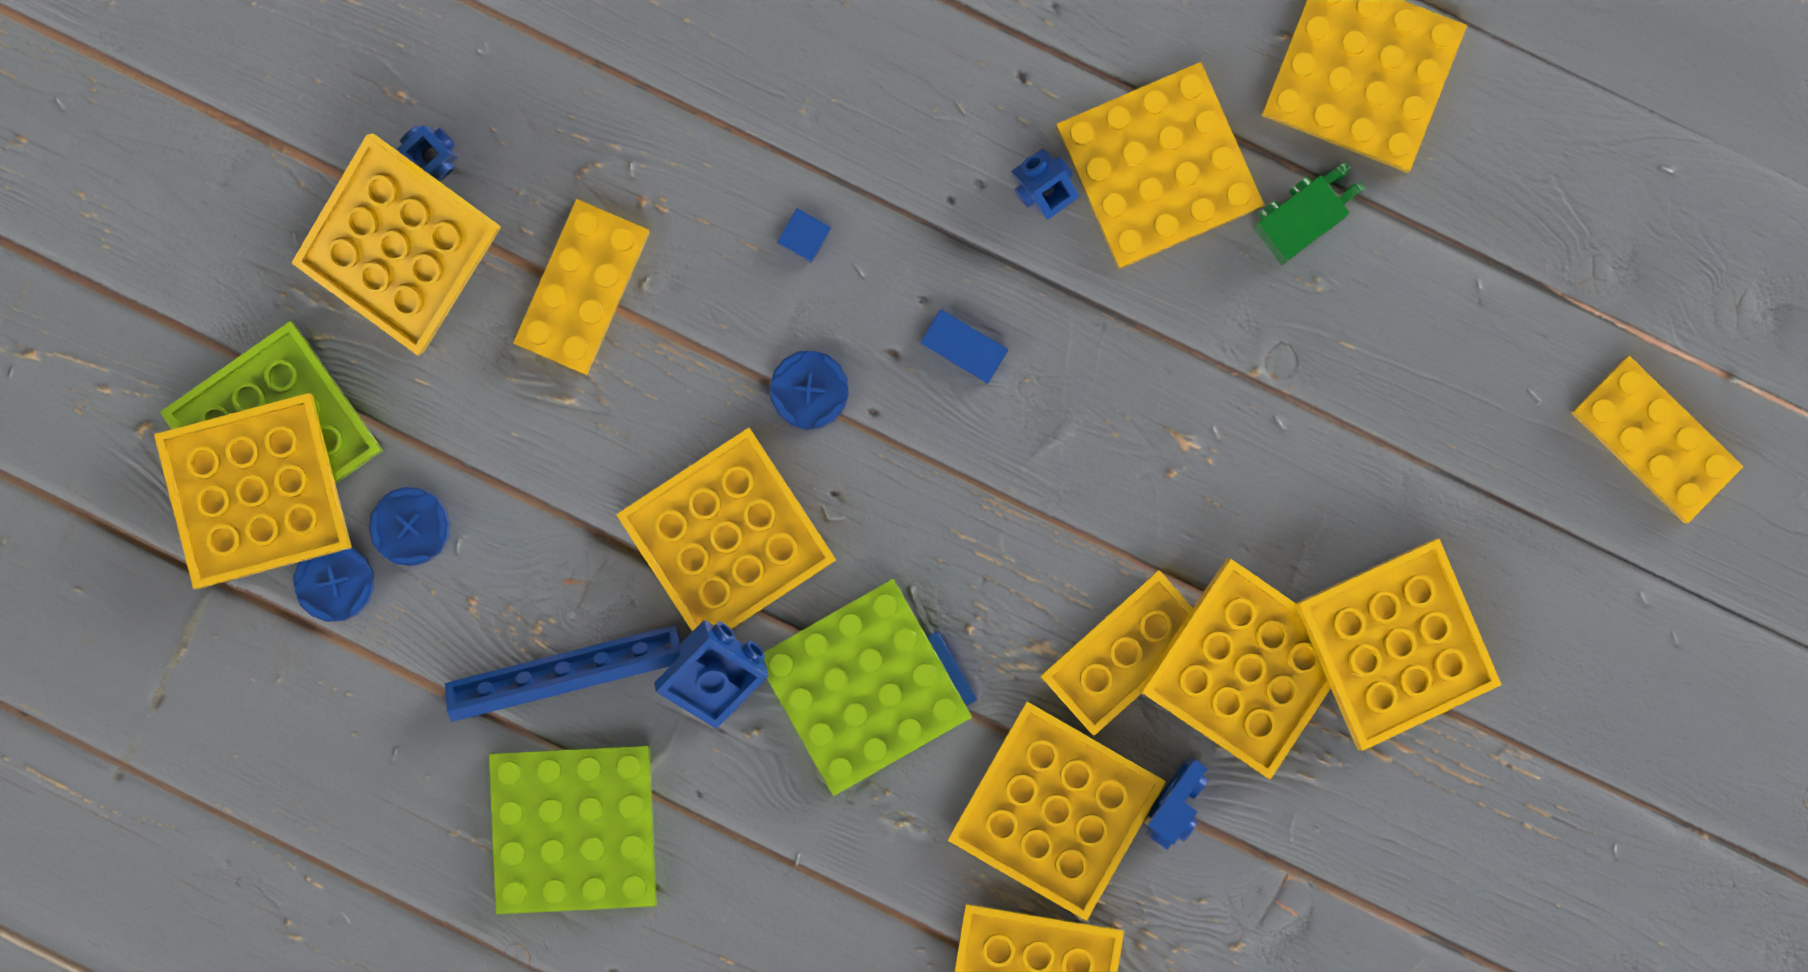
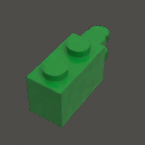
M1346 161L1325 177L1321 175L1313 182L1307 176L1289 190L1293 197L1281 206L1275 200L1257 214L1261 221L1255 225L1254 230L1281 265L1285 264L1350 214L1345 204L1366 189L1360 181L1351 185L1345 190L1344 194L1338 197L1330 187L1333 182L1339 181L1348 174L1351 168Z

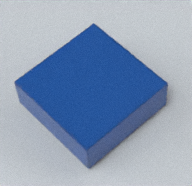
M796 208L777 243L812 263L829 235L831 227Z

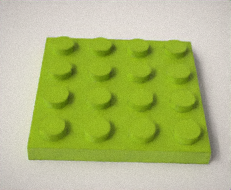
M292 321L287 322L160 411L170 428L175 429L311 393L314 398L335 484L383 452L379 443Z
M894 578L764 652V660L769 675L767 680L833 796L972 718L970 711Z
M650 745L489 754L496 914L657 906Z

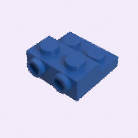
M703 620L678 646L680 656L654 682L658 694L717 729L769 675L764 660L765 654L756 643L747 641L745 644H742L735 639L734 632L723 622H717L715 625H712Z
M1191 757L1186 758L1143 821V823L1149 826L1145 834L1166 850L1172 844L1174 845L1178 838L1184 842L1198 823L1193 819L1197 811L1186 804L1185 800L1188 796L1195 799L1205 787L1208 779L1203 775L1208 768Z

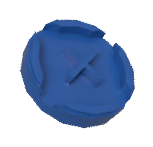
M799 351L785 358L774 370L770 384L771 402L778 415L790 425L804 430L819 429L834 422L844 410L849 396L847 377L840 364L829 355L816 351Z
M403 487L390 491L382 497L383 499L379 501L371 513L369 532L374 547L383 557L398 565L417 566L431 561L441 553L449 537L450 521L446 508L436 496L420 488Z
M353 547L299 562L293 576L296 598L300 606L312 617L326 622L345 621L358 615L369 603L374 590L373 570L367 558Z

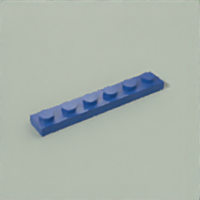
M677 625L445 683L447 713L451 722L669 667L680 656L678 646L681 644Z

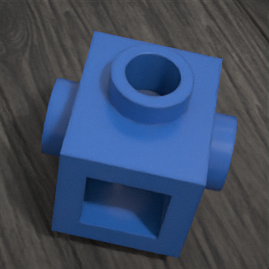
M422 125L420 128L415 126L400 139L401 145L396 150L439 182L454 170L455 167L451 163L458 156L452 151V148L456 144L441 127L434 130L426 125ZM429 148H434L437 156L428 163L424 158L425 151Z
M1043 148L1026 158L1022 164L1011 171L1019 186L1014 188L1019 199L1027 208L1034 205L1047 220L1080 197L1070 180L1073 174L1065 161L1060 156L1053 159Z

